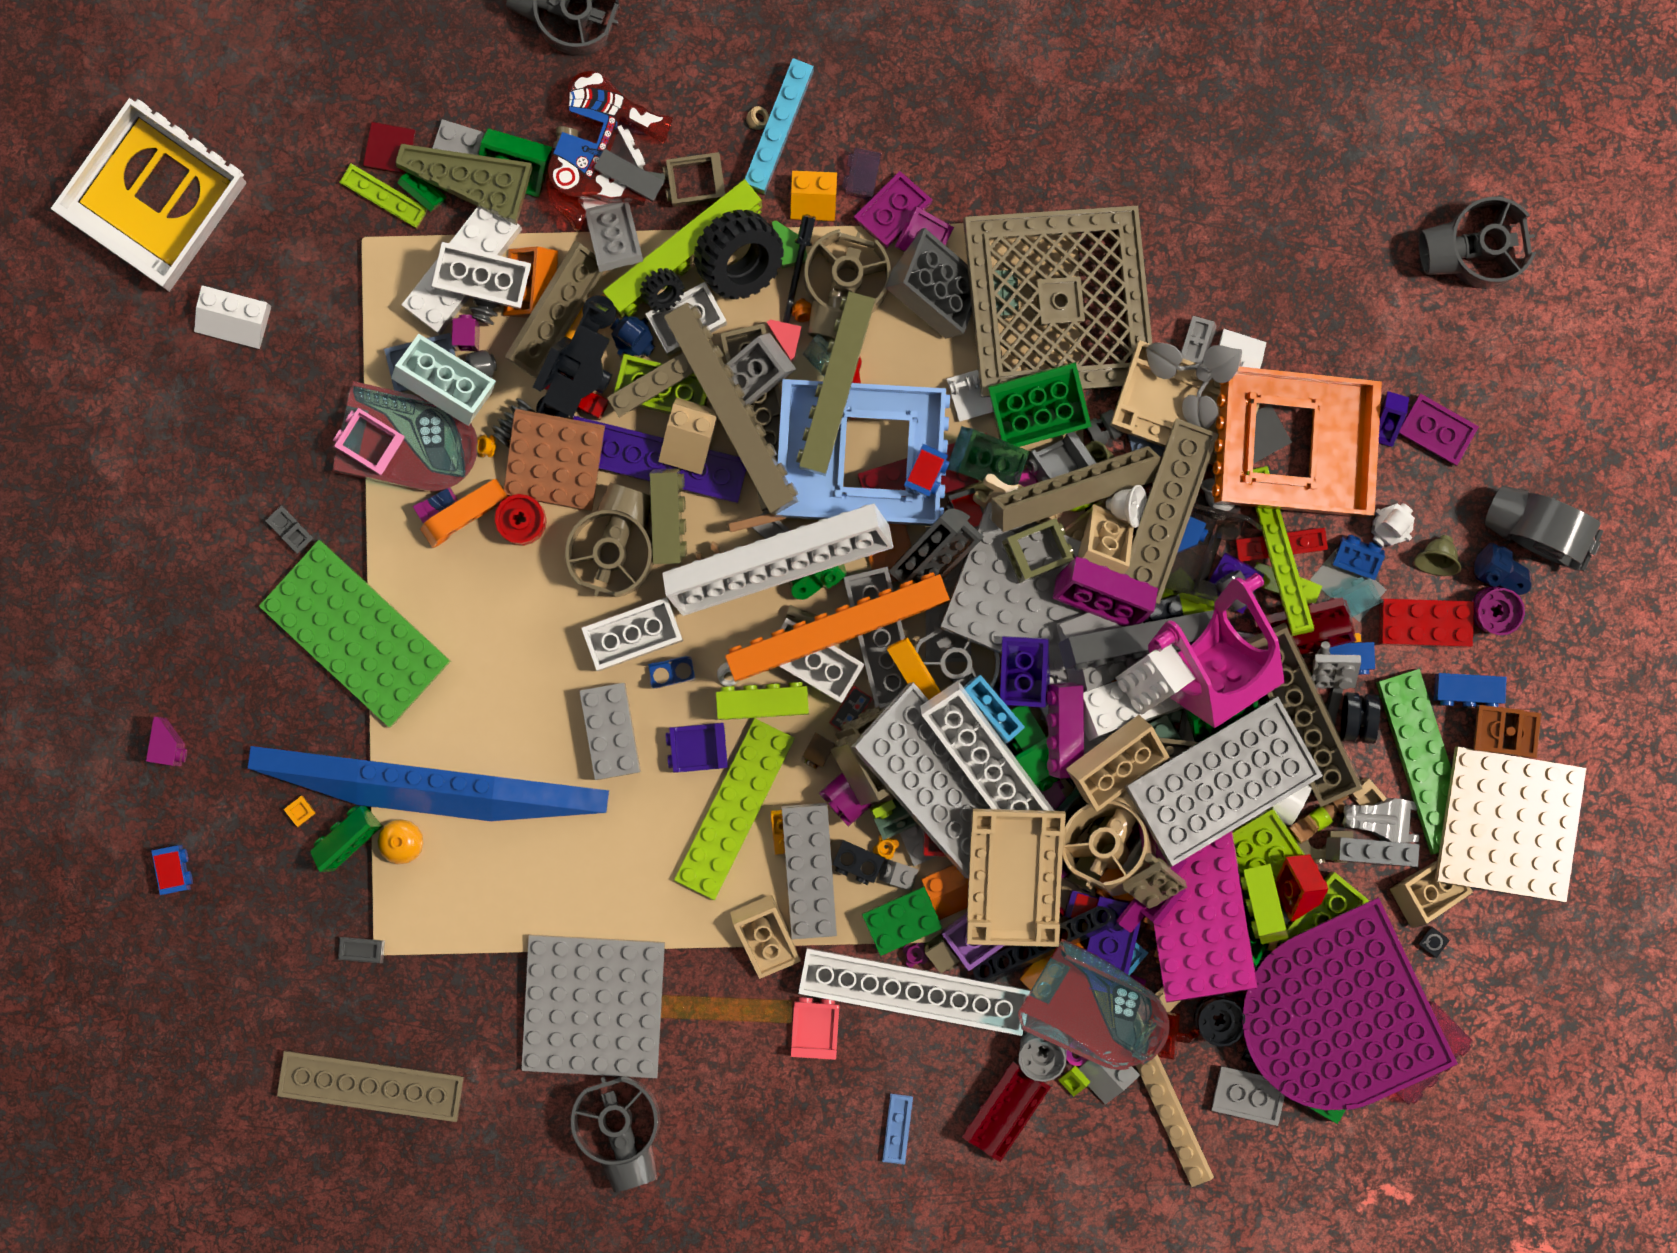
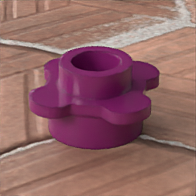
M923 943L904 946L903 952L907 957V966L913 967L915 964H925L928 957L924 953L925 946ZM914 952L918 954L916 957L913 956Z

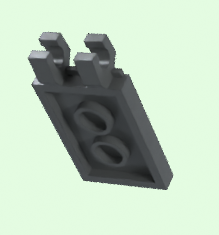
M1271 404L1259 409L1256 414L1253 464L1292 443ZM1212 468V469L1210 470V473H1211V475L1213 476V478H1215V474L1213 473V468Z

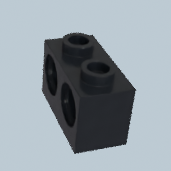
M843 840L832 865L836 866V872L845 876L848 873H852L857 876L855 880L868 885L869 881L875 882L885 858ZM849 852L854 856V861L851 865L842 864L840 858L843 853ZM867 861L872 862L875 867L874 872L869 875L864 874L861 870L862 864Z

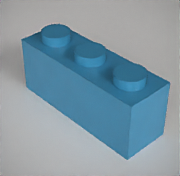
M981 675L971 679L963 687L1004 743H1008L1025 728Z

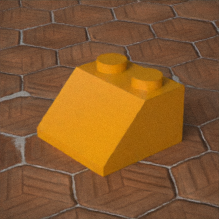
M792 171L790 220H802V215L808 214L816 217L815 221L835 222L837 173Z

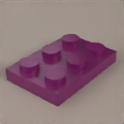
M899 171L854 216V221L887 249L901 235L913 208L919 207L925 211L932 204V199Z
M1420 393L1406 416L1399 435L1457 466L1479 426Z

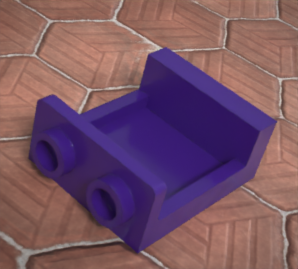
M724 723L669 727L670 732H666V744L671 746L672 755H668L669 769L673 768V773L728 768Z

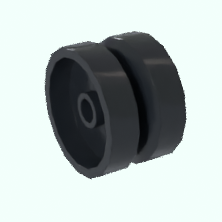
M1346 692L1343 698L1340 722L1342 742H1355L1359 735L1362 743L1375 744L1380 723L1379 695L1366 694L1361 703L1358 693Z

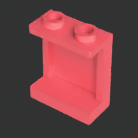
M799 997V1001H794L791 1057L836 1060L839 1004L835 1003V1000L822 999L821 1002H812L813 998Z

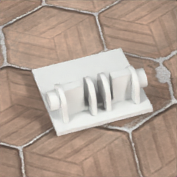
M978 370L947 379L959 422L993 412L990 397H981Z

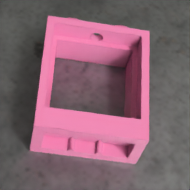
M360 408L356 412L352 410L345 420L348 423L344 431L339 430L333 439L336 442L334 448L381 476L405 436ZM359 418L364 419L393 437L377 465L372 464L343 446Z

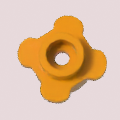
M482 435L477 439L476 451L480 457H485V455L493 457L496 449V438L494 435L489 437Z
M880 834L877 845L873 847V852L890 860L894 857L895 849L899 847V841L891 838L883 840Z

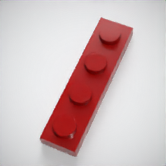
M1325 527L1287 533L1293 555L1328 550ZM1263 536L1235 540L1238 560L1246 562L1269 558Z

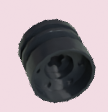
M1223 994L1206 996L1196 1005L1193 1013L1194 1025L1201 1036L1210 1044L1219 1047L1229 1046L1237 1042L1243 1035L1245 1015L1237 1003L1229 996ZM1214 1015H1216V1016H1219V1015H1220V1016L1222 1017V1020H1221V1021L1217 1020V1021L1215 1022V1020L1213 1019V1017H1214Z

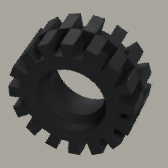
M659 268L658 273L652 271L651 277L648 275L645 277L647 281L642 282L643 288H640V292L642 293L641 297L651 309L656 312L658 310L659 312H664V308L667 311L671 310V305L675 307L677 305L675 302L681 301L680 295H684L682 289L685 288L682 284L683 282L671 269L664 268L663 271L662 268ZM667 286L662 293L658 294L663 287Z

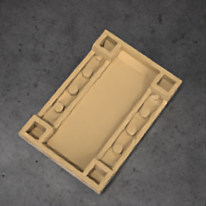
M1139 340L1110 425L1118 431L1165 447L1175 419L1187 422L1182 411L1185 397L1188 395L1197 396L1203 381L1198 379L1196 369L1177 370L1175 376L1170 379L1157 377L1151 371L1148 363L1146 349L1150 344ZM1182 358L1179 366H1189L1197 363ZM1214 379L1209 380V384L1205 387L1201 396H1209L1217 404L1221 385ZM1257 403V406H1256V414H1257V411H1258V408H1259L1260 403ZM1215 421L1208 430L1218 433ZM1215 448L1213 449L1209 461V464L1214 465L1217 458V452H1215Z
M972 809L966 927L967 944L1059 947L1065 811Z

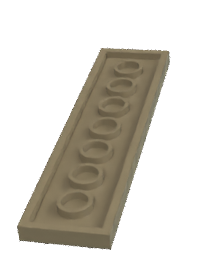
M1177 418L1172 426L1140 518L1139 526L1132 540L1130 565L1125 573L1130 578L1147 582L1151 586L1158 588L1156 604H1160L1209 464L1215 441L1219 435Z
M284 1051L277 1096L457 1122L464 1076Z

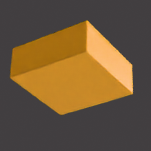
M300 796L284 809L297 827H300L316 814L304 796Z

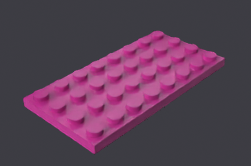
M1138 823L1143 851L1144 834L1141 825ZM1233 831L1185 859L1187 862L1178 875L1185 880L1187 885L1186 891L1159 926L1154 923L1167 1003L1258 988ZM1155 842L1156 858L1164 860L1165 858Z

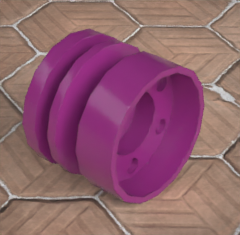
M1486 587L1479 591L1472 599L1474 601V624L1482 631L1495 635H1508L1516 631L1523 622L1525 616L1524 603L1520 596L1512 590L1500 587ZM1492 606L1496 607L1499 611L1498 614H1493Z

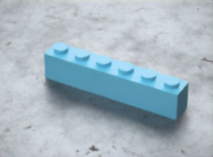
M792 58L745 177V180L753 190L763 195L766 194L814 72V66Z

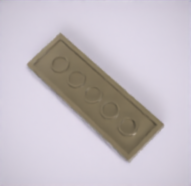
M574 241L505 355L508 360L536 379L551 347L565 337L604 272H599L594 253L582 244Z

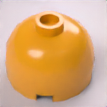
M403 819L393 820L386 824L379 833V851L391 863L398 865L410 863L422 852L423 834L419 827L411 821Z

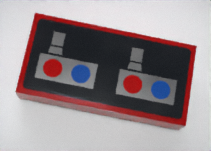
M854 686L829 724L841 731L840 726L850 720L859 718L858 715L865 711L873 698Z

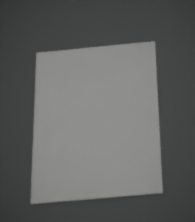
M1337 547L1310 580L1321 585V590L1329 597H1343L1344 600H1347L1351 615L1360 622L1387 589L1376 580L1334 566L1333 560L1338 550Z

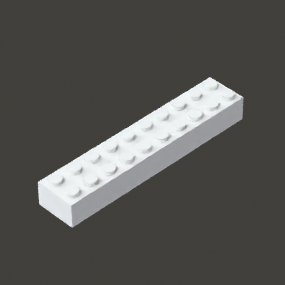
M875 504L864 505L861 508L842 512L837 516L821 519L807 526H799L797 529L778 533L764 540H757L754 543L739 546L724 553L714 554L712 557L703 560H696L681 567H674L669 571L663 572L665 594L682 616L892 549L893 542L890 526Z
M807 948L798 994L1022 1036L1026 1016L1019 1014L1018 1011L1027 996L1030 995V990Z

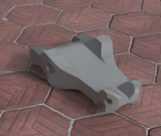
M1387 798L1384 802L1381 801L1373 805H1345L1344 827L1370 831L1378 836L1381 841L1419 842V835L1409 834L1411 810L1417 811L1413 801Z

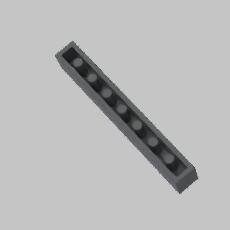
M1214 610L1068 637L1058 643L1065 670L1074 668L1075 671H1081L1089 668L1088 665L1093 664L1095 668L1107 665L1109 661L1118 664L1127 661V658L1130 657L1133 660L1142 659L1146 654H1149L1148 644L1152 638H1154L1164 623L1169 620L1179 625L1188 642L1192 645L1207 628ZM1172 644V646L1177 652L1181 651L1177 646Z

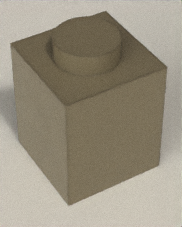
M942 933L924 944L925 954L940 973L946 970L950 971L957 966L959 957Z

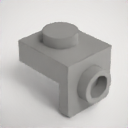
M885 859L880 869L879 880L912 891L919 869Z

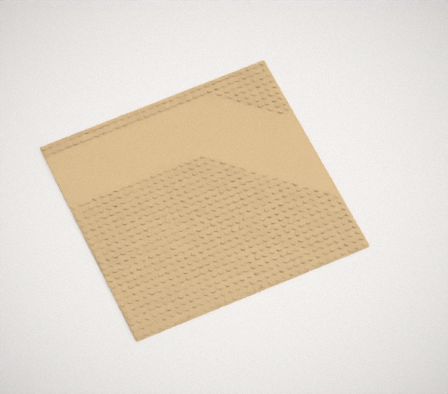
M963 223L949 224L954 229L945 246L967 264ZM861 226L814 227L811 237L813 246L822 236L840 229L841 233L855 237L857 232H860V238L875 242V238ZM787 227L793 232L799 233L800 227ZM680 230L636 231L643 259ZM590 232L519 233L502 257L508 258V251L513 248L543 247L558 251V269L574 241L582 244L595 254ZM1076 233V234H1069V235H1071L1075 240L1078 239V233ZM455 235L364 237L362 239L364 387L424 399L411 390L395 393L384 349L413 342L418 334L425 338L439 335L408 312L402 304L437 260L442 242L450 243ZM1060 235L1047 236L1055 242ZM1030 236L1026 238L1029 239L1032 243H1034L1038 236ZM899 237L887 249L883 246L890 261L891 271L905 253L895 248ZM1017 237L1004 239L1012 244ZM1064 237L1058 243L1066 252L1072 246ZM842 239L839 242L826 246L837 259L846 256L849 246L861 250L859 261L862 263V266L881 262L879 256L874 252V248ZM989 239L990 245L995 239ZM1043 239L1036 245L1044 253L1051 247ZM1021 240L1014 247L1022 255L1029 249ZM998 241L993 250L1002 257L1007 248ZM750 244L737 249L730 257L727 266L741 260L748 252ZM806 246L807 256L812 246ZM1075 248L1070 256L1079 262L1078 249ZM1053 249L1048 257L1057 264L1063 256ZM1031 251L1026 257L1034 265L1041 259L1034 251ZM1011 252L1005 258L1013 267L1019 261ZM818 253L810 265L808 277L815 294L825 304H828V296L832 286L833 266ZM991 256L993 268V266L997 263V260L993 256ZM1067 260L1060 266L1068 274L1074 269V266ZM1045 261L1039 267L1045 275H1048L1053 269ZM694 262L690 265L691 269L682 276L680 274L677 275L683 282L682 284L685 289L682 290L684 292L705 282L698 274ZM1022 262L1017 271L1026 277L1031 269ZM638 263L604 271L588 299L592 296L604 294L603 290ZM802 264L793 306L800 298H804L812 305L805 288V264ZM1000 264L996 270L1002 271L1008 269H1006L1002 264ZM795 266L783 269L782 267L778 268L777 276L769 281L770 284L766 288L763 287L760 289L761 292L756 295L750 294V297L745 299L741 297L739 299L721 297L707 284L727 321V325L713 332V337L710 338L714 346L718 345L724 355L721 359L725 365L727 362L720 336L721 333L764 324L766 333H770L778 343L767 326V321L770 319L783 321ZM844 268L838 272L837 276L844 282H851L857 278V273L850 268ZM1079 270L1072 277H1079ZM881 271L863 276L862 284L855 293L876 299L885 286L886 272ZM1056 271L1050 279L1064 277ZM1034 273L1029 281L1035 285V281L1041 278ZM1026 285L1019 291L1027 300L1034 293ZM889 291L882 304L871 314L860 353L862 367L859 371L861 384L946 388V394L950 395V407L945 408V417H949L948 431H944L943 439L948 440L949 445L987 432L1001 474L998 479L1005 483V476L1027 469L1024 461L1030 451L1036 450L1038 452L1063 440L1066 434L1004 451L1000 444L993 412L959 422L947 379L978 370L973 314H971L964 334L947 339ZM1056 295L1055 297L1057 306L1063 307L1065 305V299L1061 295ZM470 297L454 318H459L461 314L474 315L469 309L470 307H478L473 303L475 298ZM1035 297L1031 302L1036 307L1037 297ZM1018 299L1019 311L1024 304ZM643 302L637 306L639 310L631 317H637L640 320L643 318L647 319L645 313L653 309ZM501 305V309H493L498 314L497 317L490 316L494 325L478 321L480 324L479 351L486 350L489 354L492 353L494 355L497 371H494L493 377H491L496 381L491 395L471 422L476 440L482 435L489 437L494 434L492 426L500 427L498 419L507 420L504 412L512 414L510 405L518 407L516 398L522 399L536 412L538 401L547 393L545 389L540 392L533 388L536 378L505 357L528 318L503 316L504 305ZM1027 307L1021 315L1030 322L1036 314ZM616 311L615 320H616L617 318H619L620 320H622L623 318H621V316H620V315L618 314V312ZM791 312L789 324L801 326L802 330L795 360L792 362L796 370L785 379L823 381L825 377L821 375L824 362L829 363L831 354L827 353L829 343L809 336L807 334L809 321L798 322ZM1005 318L1003 320L1009 323L1012 318ZM1039 318L1033 324L1041 332L1048 326L1039 325ZM1018 319L1012 325L1020 334L1026 328ZM453 320L450 322V324L447 326V328H446V329L443 331V333H442V334L450 333V334H451V338H452ZM648 321L647 324L654 338L653 345L656 347L648 357L644 355L641 357L642 359L664 364L683 353L681 349L667 356ZM998 323V330L1000 334L1003 331L1004 327L1000 323ZM1070 323L1056 325L1064 331ZM611 325L607 328L599 329L597 332L610 339L601 360L603 369L612 373L613 376L603 394L597 391L593 393L606 399L614 394L623 356L620 357L617 354L618 350L611 335L613 332L610 329ZM1074 327L1067 333L1075 341L1081 335ZM1050 328L1045 336L1052 342H1055L1060 335ZM1029 329L1024 338L1033 344L1038 336ZM1009 331L1002 337L1010 346L1017 339ZM1063 338L1057 346L1066 353L1072 345ZM1041 340L1036 348L1045 354L1050 346ZM1020 341L1014 348L1021 356L1028 350ZM1000 345V350L1006 352L1007 350ZM454 348L456 357L464 362L467 354L476 352L456 351ZM1074 349L1069 356L1079 363L1081 353ZM1054 350L1047 357L1055 365L1062 359ZM1031 352L1026 360L1035 367L1040 358ZM1065 360V362L1061 366L1067 365L1069 363ZM1043 362V364L1038 369L1051 368L1045 362ZM1020 365L1021 371L1029 370L1025 365ZM781 382V383H779V388H780V393H781V397H782V382ZM364 392V400L370 402L368 401L367 393ZM370 393L372 402H374V394ZM380 396L379 404L374 402V404L387 407L386 405H381L385 404L386 402L384 401L383 403L382 396ZM387 397L389 407L396 410V408H393V400ZM707 399L706 406L713 408L709 399ZM398 400L399 411L413 414L414 407L409 402H406V409H404V406L401 409V401ZM415 402L417 409H415L414 415L366 403L389 416L430 469L448 474L463 475L462 455L458 436L451 419L443 410L438 407ZM610 402L601 420L577 408L574 416L662 438L665 436L670 417L669 414L636 407L619 418ZM433 408L432 410L444 421V447L456 470L458 464L455 436L459 461L458 470L455 472L436 469L430 463L416 427L417 417L426 409ZM394 413H397V414H400V415H403V416H406V417L412 419L413 425H414V427H415L416 433H417V435H418V438H419V441H420V443H421V446H422V448H423L424 453L422 452V449H421V447H420V445H419V443H418V441H417V439H416V436H415V434H414V432H413V429H412V427H411L410 422H408L407 420L403 419L402 417H400V416H398V415H396V414H394ZM847 417L843 487L861 488L858 473L907 458L909 421L870 418L849 419ZM718 418L709 449L740 457ZM1083 429L1075 431L1083 443ZM497 438L493 457H488L487 455L480 457L477 453L470 472L462 481L450 487L458 501L493 479H497L504 490L509 448ZM599 469L592 511L537 501L545 510L547 523L541 538L532 544L525 546L514 545L502 537L495 524L497 506L451 534L439 546L432 548L420 530L423 523L413 506L441 491H424L366 479L367 583L451 660L446 668L391 728L370 710V761L609 790L607 813L518 820L483 821L371 807L372 814L383 827L393 820L403 819L413 822L423 834V848L419 856L410 863L399 865L386 860L379 851L378 837L383 827L372 836L373 939L385 940L384 955L528 952L529 935L665 942V949L744 947L733 925L730 912L769 895L773 896L791 936L785 854L775 855L771 811L782 810V806L827 803L819 795V792L842 773L841 768L832 752L822 768L818 766L817 769L805 764L806 759L802 756L815 732L834 742V747L837 746L836 741H838V738L835 734L840 730L829 724V722L841 706V703L780 667L737 682L733 685L735 691L744 690L743 686L757 685L758 689H766V684H780V688L789 687V683L802 682L803 686H807L809 715L756 718L794 737L795 740L716 899L713 900L674 881L754 720V718L718 720L716 692H721V687H732L722 685L717 677L719 667L724 663H728L725 655L729 654L728 649L741 645L743 649L751 646L750 641L763 637V640L772 638L771 633L780 630L786 620L790 605L816 615L827 613L828 616L835 614V609L844 605H849V608H851L844 579L829 589L822 587L805 600L793 597L789 582L685 616H682L669 600L683 641L599 672L596 670L582 628L666 598L663 572L696 561V553H701L704 558L712 557L715 554L710 549L712 541L717 543L721 553H724V551H730L736 547L754 543L757 540H764L752 527L729 532L726 525L727 523L759 516L764 512L761 510L756 486L747 470L738 504L681 490V496H685L686 509L682 512V519H686V532L683 535V541H687L686 557H683L681 563L653 564L646 581L637 590L621 597L600 592L599 596H595V589L578 584L571 576L566 564V543L574 526L587 515L596 512L610 483L628 487L651 496L649 481ZM981 483L947 494L944 498H940V507H944V512L946 511L945 505H947L949 495L974 488L975 492L980 490L987 496L991 488ZM650 509L647 532L652 540V519ZM1085 509L1080 512L1064 511L1058 513L1057 521L1065 529L1084 514ZM523 516L519 517L517 520L518 524H520L521 522L525 523L526 519ZM611 516L597 518L589 522L579 532L574 542L572 559L593 555V548L602 539ZM787 518L779 521L789 530H794L799 526H807L819 520ZM632 522L629 531L630 535L625 547L627 560L623 567L637 581L643 574L648 561V546L644 534ZM906 525L911 545L926 532V527L931 526ZM608 544L601 550V560L604 564H613L618 560L620 551L616 544ZM868 556L844 564L846 569L845 577L872 571ZM594 560L574 564L576 573L583 582L613 592L622 591L634 584L621 568L611 571L608 583L595 579L599 565ZM899 581L892 582L893 591L900 589L901 583ZM926 611L901 620L905 638H909L915 649L919 640L926 636ZM858 637L850 639L848 644L842 642L834 645L864 663ZM926 641L921 644L918 651L922 662H926ZM971 642L972 667L977 676L981 675L990 684L995 671L994 652ZM999 653L1000 668L997 681L999 686L1001 687L1002 654ZM686 656L691 657L689 659L692 660L696 680L657 689L651 687L648 664ZM945 662V666L950 673L958 675L965 671L967 662ZM680 663L676 667V675L681 679L688 678L691 674V667L686 663ZM864 665L848 694L856 686L873 698ZM925 665L941 692L953 684L952 680L942 672L940 665ZM665 668L656 669L653 674L654 680L660 684L667 682L669 672ZM726 673L724 679L732 680V673ZM626 683L641 772L595 780L580 690ZM873 699L869 703L865 711L869 709L872 710L873 708H875ZM1008 705V708L1010 710L1017 707L1014 705ZM1028 706L1045 736L1049 737V726L1047 721L1040 719L1042 714L1040 708ZM724 723L728 768L673 773V768L669 769L668 755H672L671 746L666 744V732H670L669 727ZM1060 779L1064 786L1062 792L1065 797H1068L1072 793L1073 787L1066 779ZM827 803L832 864L843 840L874 853L873 847L879 841L880 832L870 810L868 809L848 827ZM1092 823L1079 836L1076 844L1086 841L1089 836L1087 832ZM900 833L889 837L899 841V847L895 849L894 857L890 860L919 869L912 891L924 886L921 878L953 865L947 856H937L914 866ZM845 852L841 855L840 860L844 865H851L854 861V856L849 852ZM867 861L862 864L861 870L864 874L869 875L874 872L875 867L872 862ZM832 865L837 936L792 939L795 946L875 944L862 913L911 891L880 881V870L875 882L869 881L868 885L855 880L857 876L852 873H848L845 876L836 872V866ZM1061 879L1060 907L1064 911L1071 890L1096 897L1095 888L1092 889L1091 893L1084 892L1066 879ZM967 908L939 920L942 928L945 929L967 913ZM1059 916L1060 924L1068 920V917ZM1083 922L1082 930L1085 932L1088 924ZM943 929L911 943H927L941 934Z

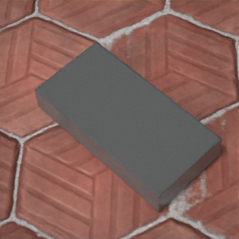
M340 937L338 960L383 963L385 940Z

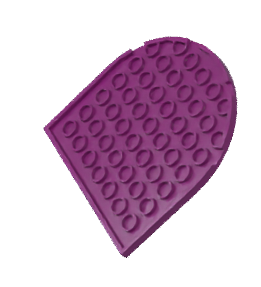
M1379 897L1281 943L1265 957L1256 969L1255 974L1258 988L1246 991L1243 1005V1014L1245 1015L1243 1029L1250 1055L1258 1070L1272 1086L1283 1095L1302 1105L1322 1110H1351L1360 1108L1458 1064Z

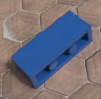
M1436 673L1434 701H1440V705L1454 706V702H1463V707H1476V703H1485V706L1499 707V704H1505L1507 677Z

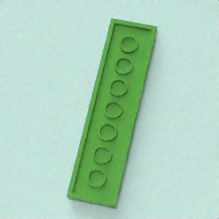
M1420 669L1376 682L1432 855L1439 853L1452 769Z

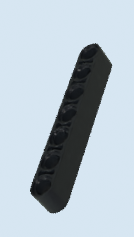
M1098 906L1061 923L1059 943L1064 930L1068 932L1066 941L1075 945L1112 928L1117 923V912L1113 908ZM1106 911L1108 918L1103 923L1101 916ZM1086 920L1088 927L1083 932L1082 923ZM1011 946L973 968V974L979 981L994 982L1053 955L1057 947L1048 946L1044 950L1042 946ZM1025 948H1027L1029 952L1028 957L1026 959H1024L1023 957V951ZM1007 957L1009 965L1005 968L1003 961ZM986 966L989 967V974L987 977L984 975V969Z

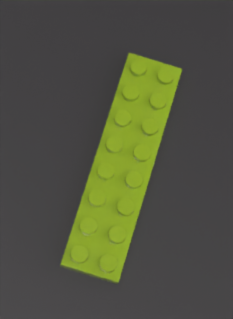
M754 718L674 881L713 900L716 899L795 740L794 737Z

